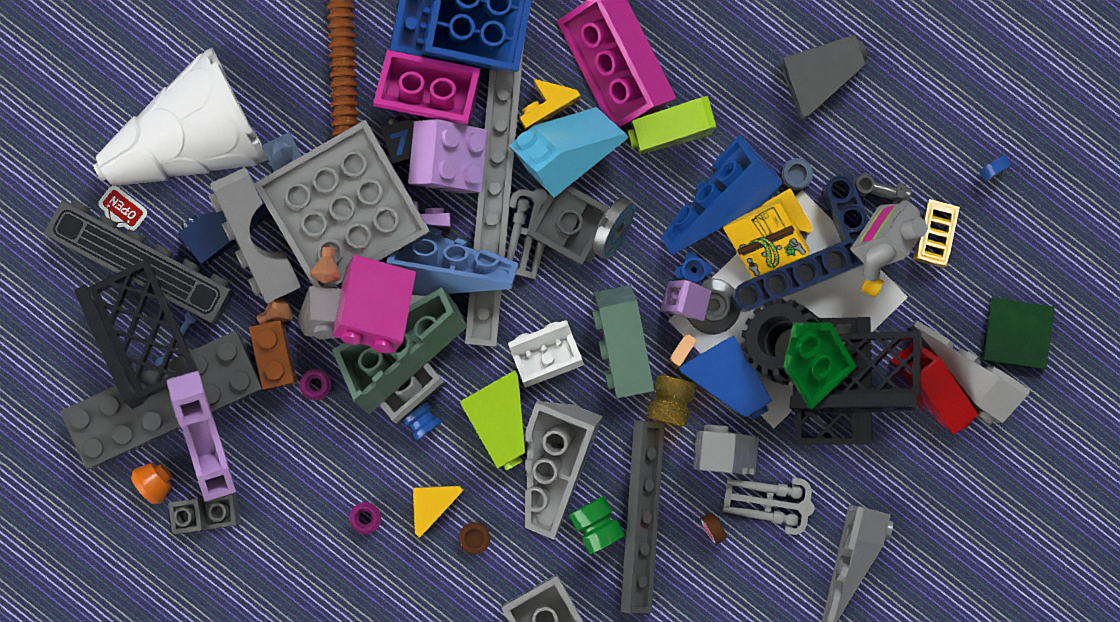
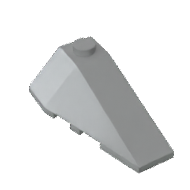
M309 287L298 315V325L304 336H314L322 340L337 338L332 336L341 289ZM412 295L410 305L425 296Z
M914 321L910 324L909 329L911 331H920L922 333L923 347L943 361L974 409L977 410V417L990 425L993 421L995 423H1004L1030 393V389L998 368L994 367L992 369L988 366L986 368L980 366L981 361L973 353L963 349L956 351L953 349L955 344L951 340L921 322Z
M848 505L822 622H837L882 549L885 539L889 540L893 530V521H889L891 514Z

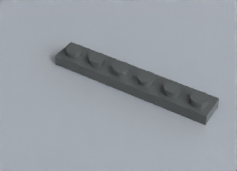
M634 420L621 594V612L652 613L665 423Z

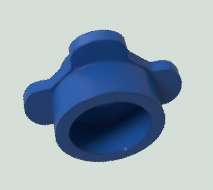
M688 252L685 255L683 264L675 269V276L677 279H684L702 286L704 277L712 272V265L710 262H704L698 258L695 252ZM693 267L697 270L694 274L691 273V268Z

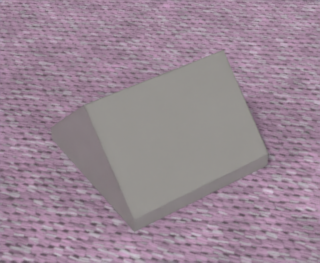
M426 363L381 403L380 406L395 424H400L407 415L417 409L446 382L429 363Z

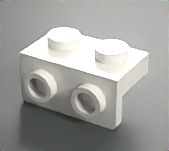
M567 320L550 323L544 329L531 334L519 335L515 340L508 343L525 388L584 365Z

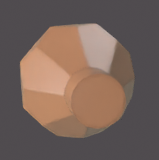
M323 247L320 260L311 269V277L323 283L340 280L341 274L334 260V248Z
M282 296L269 302L265 311L257 315L260 325L278 320L287 322L293 318L292 310Z

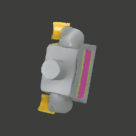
M904 200L899 204L878 206L850 248L864 264V277L866 279L861 287V291L874 298L877 297L884 283L883 280L879 279L880 268L905 259L919 238L927 233V223L920 217L918 208L909 201Z

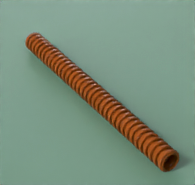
M327 0L330 2L327 5V11H330V14L327 15V20L330 21L327 29L331 31L328 34V40H331V43L328 44V49L331 50L328 58L332 60V63L329 64V69H332L329 78L333 80L330 83V88L333 89V92L330 93V98L333 99L330 107L334 108V111L331 112V117L334 118V121L331 122V127L334 128V131L331 132L332 137H336L359 123V121H356V117L359 116V112L356 111L359 103L355 101V98L358 97V92L355 91L358 83L354 80L357 78V72H354V69L357 68V63L354 62L357 54L353 52L356 49V43H353V40L356 39V34L353 33L356 26L352 23V20L355 19V14L352 13L355 9V5L351 3L353 0Z

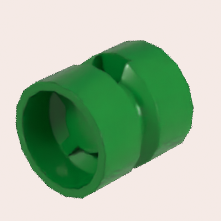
M605 496L584 505L568 515L576 531H584L582 540L589 555L625 536L619 522L610 519L613 510Z

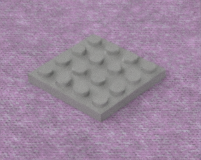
M366 120L254 183L255 188L313 287L332 288L343 282L346 266L354 254L379 261L430 232ZM323 247L335 249L334 260L341 274L339 281L323 283L310 276L311 269L322 256Z

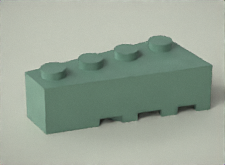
M441 287L410 305L404 339L394 353H380L373 350L371 346L347 343L334 348L332 352L353 401L369 415L464 331L467 325L456 302Z

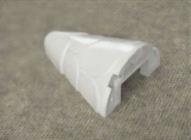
M213 48L199 54L168 87H164L137 117L133 116L96 155L97 163L93 164V167L101 181L107 179L113 186L167 181L169 177L206 174L215 170L255 166L268 160L256 132L251 128L226 79L227 75Z

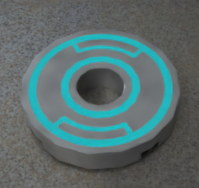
M624 198L618 199L607 211L606 218L608 220L605 226L601 225L598 228L593 242V251L603 259L610 258L626 237L635 214V204Z

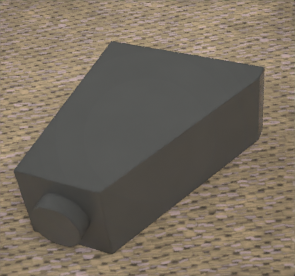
M856 34L786 56L780 62L800 122L810 117L864 67V60L868 58L864 43L862 41L858 42Z

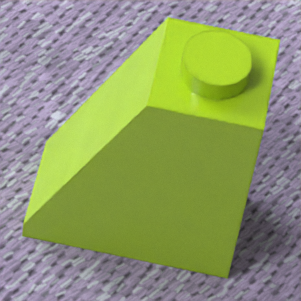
M704 96L632 120V129L627 130L631 148L637 147L638 153L641 155L711 136L716 128L709 98Z
M514 370L460 401L496 467L504 466L506 471L523 462L520 455L525 453L519 377Z

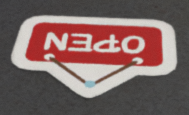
M111 186L99 200V207L105 211L106 217L118 223L117 227H125L128 230L134 231L147 216V210L117 186Z

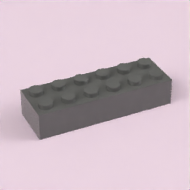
M235 330L190 351L199 370L212 415L265 391L262 390L259 371L241 332ZM184 356L170 360L167 370L177 373L187 368L188 365ZM148 370L141 374L139 382L143 389L154 384L158 372ZM113 386L61 410L62 418L85 469L100 467L182 429L171 401L169 388L167 387L143 399L144 403L133 409L123 402L117 387Z

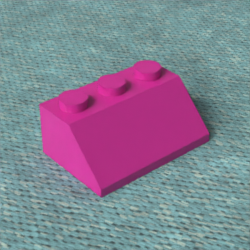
M387 50L373 106L468 125L473 115L479 90L480 68Z

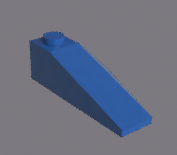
M739 135L718 156L712 165L716 169L707 183L701 181L695 189L698 192L692 204L681 208L661 236L671 254L674 255L759 207L768 198L774 196L779 186L783 183L771 165L743 136Z

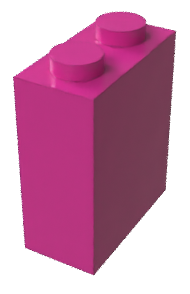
M354 254L345 269L332 336L341 338L347 344H363L371 346L373 350L380 353H394L404 339L416 272Z

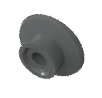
M720 279L702 280V287L712 291L709 301H717L719 309L713 312L707 307L704 321L687 319L695 329L702 333L720 334L729 330L739 317L740 311L734 307L731 299L735 289L729 283Z

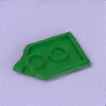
M793 323L783 367L808 408L812 410L857 366L833 324Z

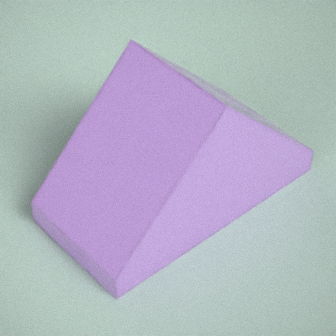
M687 280L668 281L660 312L704 321L712 291Z

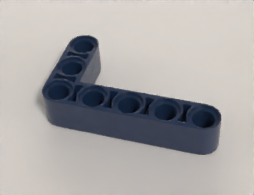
M838 175L831 178L824 186L822 192L823 199L841 242L741 283L735 288L731 297L732 304L737 310L741 312L753 311L756 308L763 307L765 302H775L776 299L785 298L864 265L850 248L868 223L869 218L857 189L849 177ZM833 184H840L845 188V198L839 199L833 196L831 192ZM849 212L856 215L858 218V226L856 228H850L844 223L845 213ZM834 253L841 258L842 264L839 269H833L828 265V254ZM806 265L811 268L813 272L811 281L800 279L797 272L799 266ZM771 277H778L783 281L784 289L782 293H774L770 290L768 282ZM742 289H749L754 293L755 301L752 305H745L740 301L739 293Z

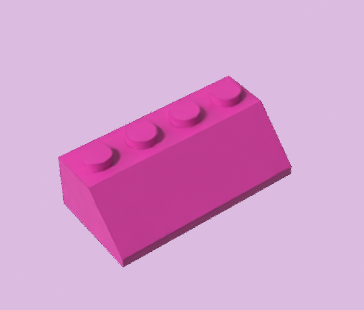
M586 0L557 21L601 111L620 129L630 125L632 120L650 115L677 99L627 0Z

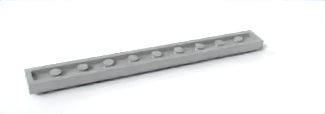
M524 45L518 72L490 70L485 118L487 139L482 192L478 194L474 250H488L502 257H505L508 206L514 162V151L509 145L516 140ZM502 290L469 292L465 344L497 347Z

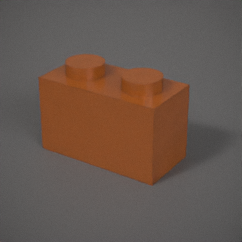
M278 320L249 327L262 390L268 391L298 384L285 322Z

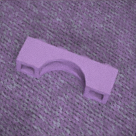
M199 371L168 379L167 384L171 401L188 445L204 501L235 493L236 490Z

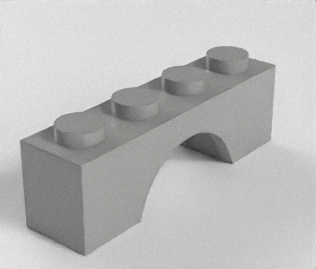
M243 168L210 183L214 193L208 195L216 213L222 211L227 222L222 223L223 229L229 241L236 239L240 249L235 251V254L242 269L246 267L250 269L253 277L247 280L255 296L261 294L265 302L268 303L300 288L301 286L294 270L283 251H267L259 248L251 241L249 232L250 222L255 211L263 203L247 170Z

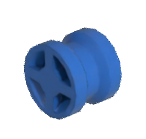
M427 402L402 420L405 426H410L414 431L413 437L416 441L442 423L438 417L432 415L430 412L431 407Z

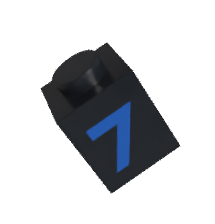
M404 116L392 118L386 121L387 126L381 127L395 168L410 163L414 124L411 118L405 120Z

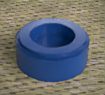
M1003 155L982 168L980 175L987 182L1012 164L1007 156Z

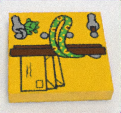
M781 198L744 214L723 227L752 278L810 254L808 245Z

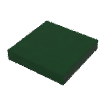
M990 298L982 360L1047 369L1055 307Z

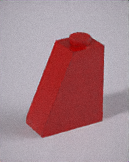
M913 342L897 354L903 361L913 352ZM922 346L921 397L923 398V403L940 425L952 434H955L968 427L971 421L978 416V413L943 361ZM895 357L890 359L895 368L901 364ZM913 360L908 364V366H910L912 369ZM905 367L900 374L910 387L913 388V374Z

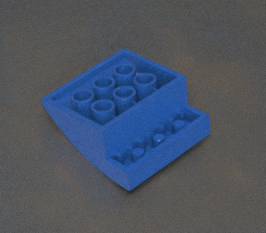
M398 0L389 50L480 69L518 72L532 0Z

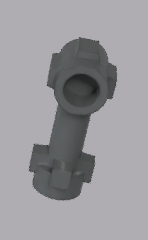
M862 173L860 177L852 179L860 198H864L869 193L891 199L892 204H899L904 200L910 201L912 189L907 188L906 184L897 183L895 188L877 183L871 177V174Z

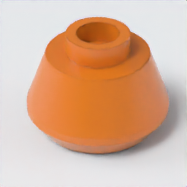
M150 463L135 468L132 471V483L151 504H161L172 487L170 480L173 477L161 463L158 466Z

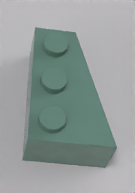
M631 285L594 292L597 310L593 311L596 330L601 329L603 340L598 341L602 360L608 359L610 370L604 371L608 390L614 389L617 398L654 391L638 302Z

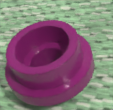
M308 370L300 379V390L310 400H321L331 391V379L323 370ZM313 379H319L322 383L318 391H314L310 387Z
M359 503L350 512V525L358 533H372L381 523V513L372 503ZM368 512L371 515V522L369 524H363L360 521L361 513Z

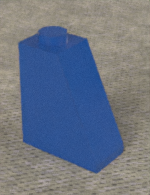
M734 335L677 368L681 375L741 417L750 415L753 420L769 410L766 405L772 402V399L755 370L751 367V364L746 361L745 353Z

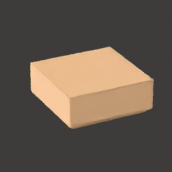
M685 334L670 356L669 362L676 367H680L697 339L689 334Z

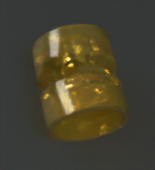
M657 374L653 391L657 396L656 399L650 400L646 418L686 427L690 414L687 403L693 401L697 384Z

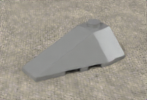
M543 401L535 403L526 428L527 459L525 460V471H527V490L525 491V528L553 540L556 538L603 416L572 404Z

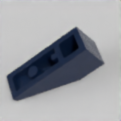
M264 202L255 211L250 222L249 232L271 216ZM222 211L202 214L199 218L194 215L181 225L183 230L178 233V236L204 266L209 265L236 243V239L229 241L223 229L222 223L227 222Z

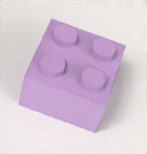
M439 119L414 121L408 184L453 193L482 192L487 129Z

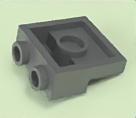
M569 185L556 197H553L551 194L548 195L527 232V236L549 247L555 253L582 267L585 261L591 264L596 255L593 251L594 238L598 228L601 225L605 226L608 220L606 213L609 207Z

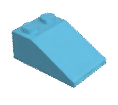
M595 107L534 125L529 130L520 134L509 146L526 170L553 197H556L628 139V136L603 112Z

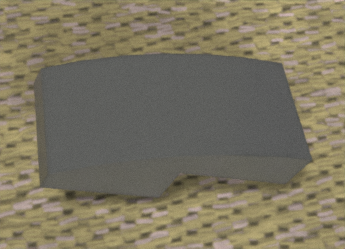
M237 493L228 494L206 502L204 498L168 503L172 534L241 525Z

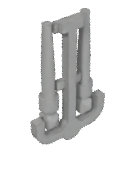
M541 188L533 191L525 189L515 191L510 197L508 206L518 210L517 213L514 212L512 220L514 225L506 258L513 261L520 234L526 235L516 275L536 279L545 245L537 241L531 272L525 270L533 238L527 236V232L538 215L541 205L544 204L548 197L547 192ZM520 196L529 197L534 203L528 229L523 228L522 224H525L527 215L524 214L529 208V201L526 199H519L517 201Z
M793 478L792 488L788 487L787 484L780 483L773 485L727 479L723 512L768 520L774 524L782 525V522L787 523L785 527L786 534L797 535L802 533L806 529L808 516L813 514L815 507L811 502V486L804 479ZM798 485L803 486L805 489L804 500L799 504L773 500L774 493L776 496L786 497V495H790L792 498L798 499L803 493ZM733 486L767 492V497L759 498L733 494L732 489ZM731 500L762 504L765 505V511L730 507ZM772 506L798 510L802 515L799 527H792L798 524L797 515H783L784 512L774 511L773 513L771 512Z

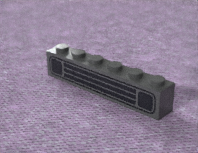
M75 200L72 201L71 205L61 201L44 235L116 273L147 259L167 300L217 325L234 291L227 288L230 283L229 281L215 274H212L209 279L199 273L202 267L187 259H184L182 264L171 258L174 252L159 244L154 249L143 244L146 238L130 229L127 234L122 233L116 229L117 222L102 214L99 219L88 215L91 208ZM145 270L134 275L132 278L133 282L144 288L148 281Z

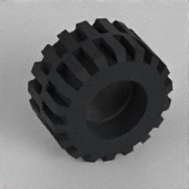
M780 298L776 299L775 304L771 301L763 303L764 309L756 308L753 311L755 314L754 318L750 319L748 317L745 323L748 325V329L742 330L741 335L746 341L741 343V347L746 352L744 355L746 361L751 364L754 370L775 383L789 385V382L794 383L783 367L786 353L780 356L775 355V345L778 338L785 331L792 329L793 323L824 322L802 304L791 299L786 301Z

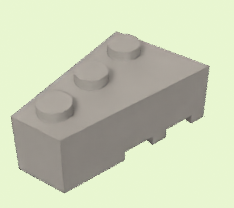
M704 425V431H696L693 469L756 475L759 437L728 433V426Z

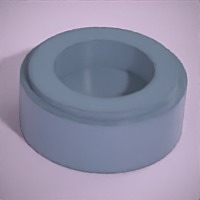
M801 158L789 160L781 170L783 184L788 189L791 188L794 191L806 188L813 178L811 165Z

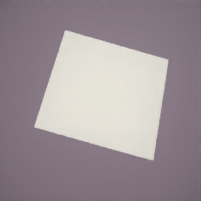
M801 190L795 197L812 225L811 234L808 236L801 234L810 249L809 255L840 243L841 239L833 220ZM738 253L712 277L729 283L734 289L741 283L752 279ZM830 253L827 256V263L831 268L839 269L841 267L842 261L837 254ZM806 265L799 266L797 272L800 279L811 281L813 277L811 268ZM864 265L783 299L786 301L791 299L802 304L819 318L871 317L872 333L908 297L881 269L879 279L883 280L884 283L877 297L874 298L861 291V287L866 279L864 277ZM771 277L769 279L768 285L770 290L774 293H782L784 289L783 281L778 277ZM742 289L740 291V301L745 305H752L755 301L754 293L749 289ZM710 300L708 308L715 312L719 309V304L715 300ZM740 311L736 323L729 330L713 335L698 331L690 324L686 317L673 315L668 321L683 336L689 334L696 338L697 341L693 347L702 354L733 335L741 347V343L746 341V339L741 337L742 330L748 329V325L745 323L748 317L753 319L755 314L753 311ZM838 324L835 327L838 334L852 333L851 324ZM792 329L785 331L778 338L775 345L776 356L787 352ZM849 345L846 349L850 353L852 347ZM755 370L772 399V402L766 405L769 410L761 416L775 428L792 411L789 407L790 395H793V384L789 382V385L775 383Z

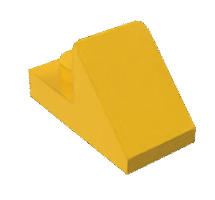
M534 79V86L544 100V103L540 104L536 101L522 110L524 115L520 116V123L525 131L534 125L543 123L580 101L579 92L572 88Z

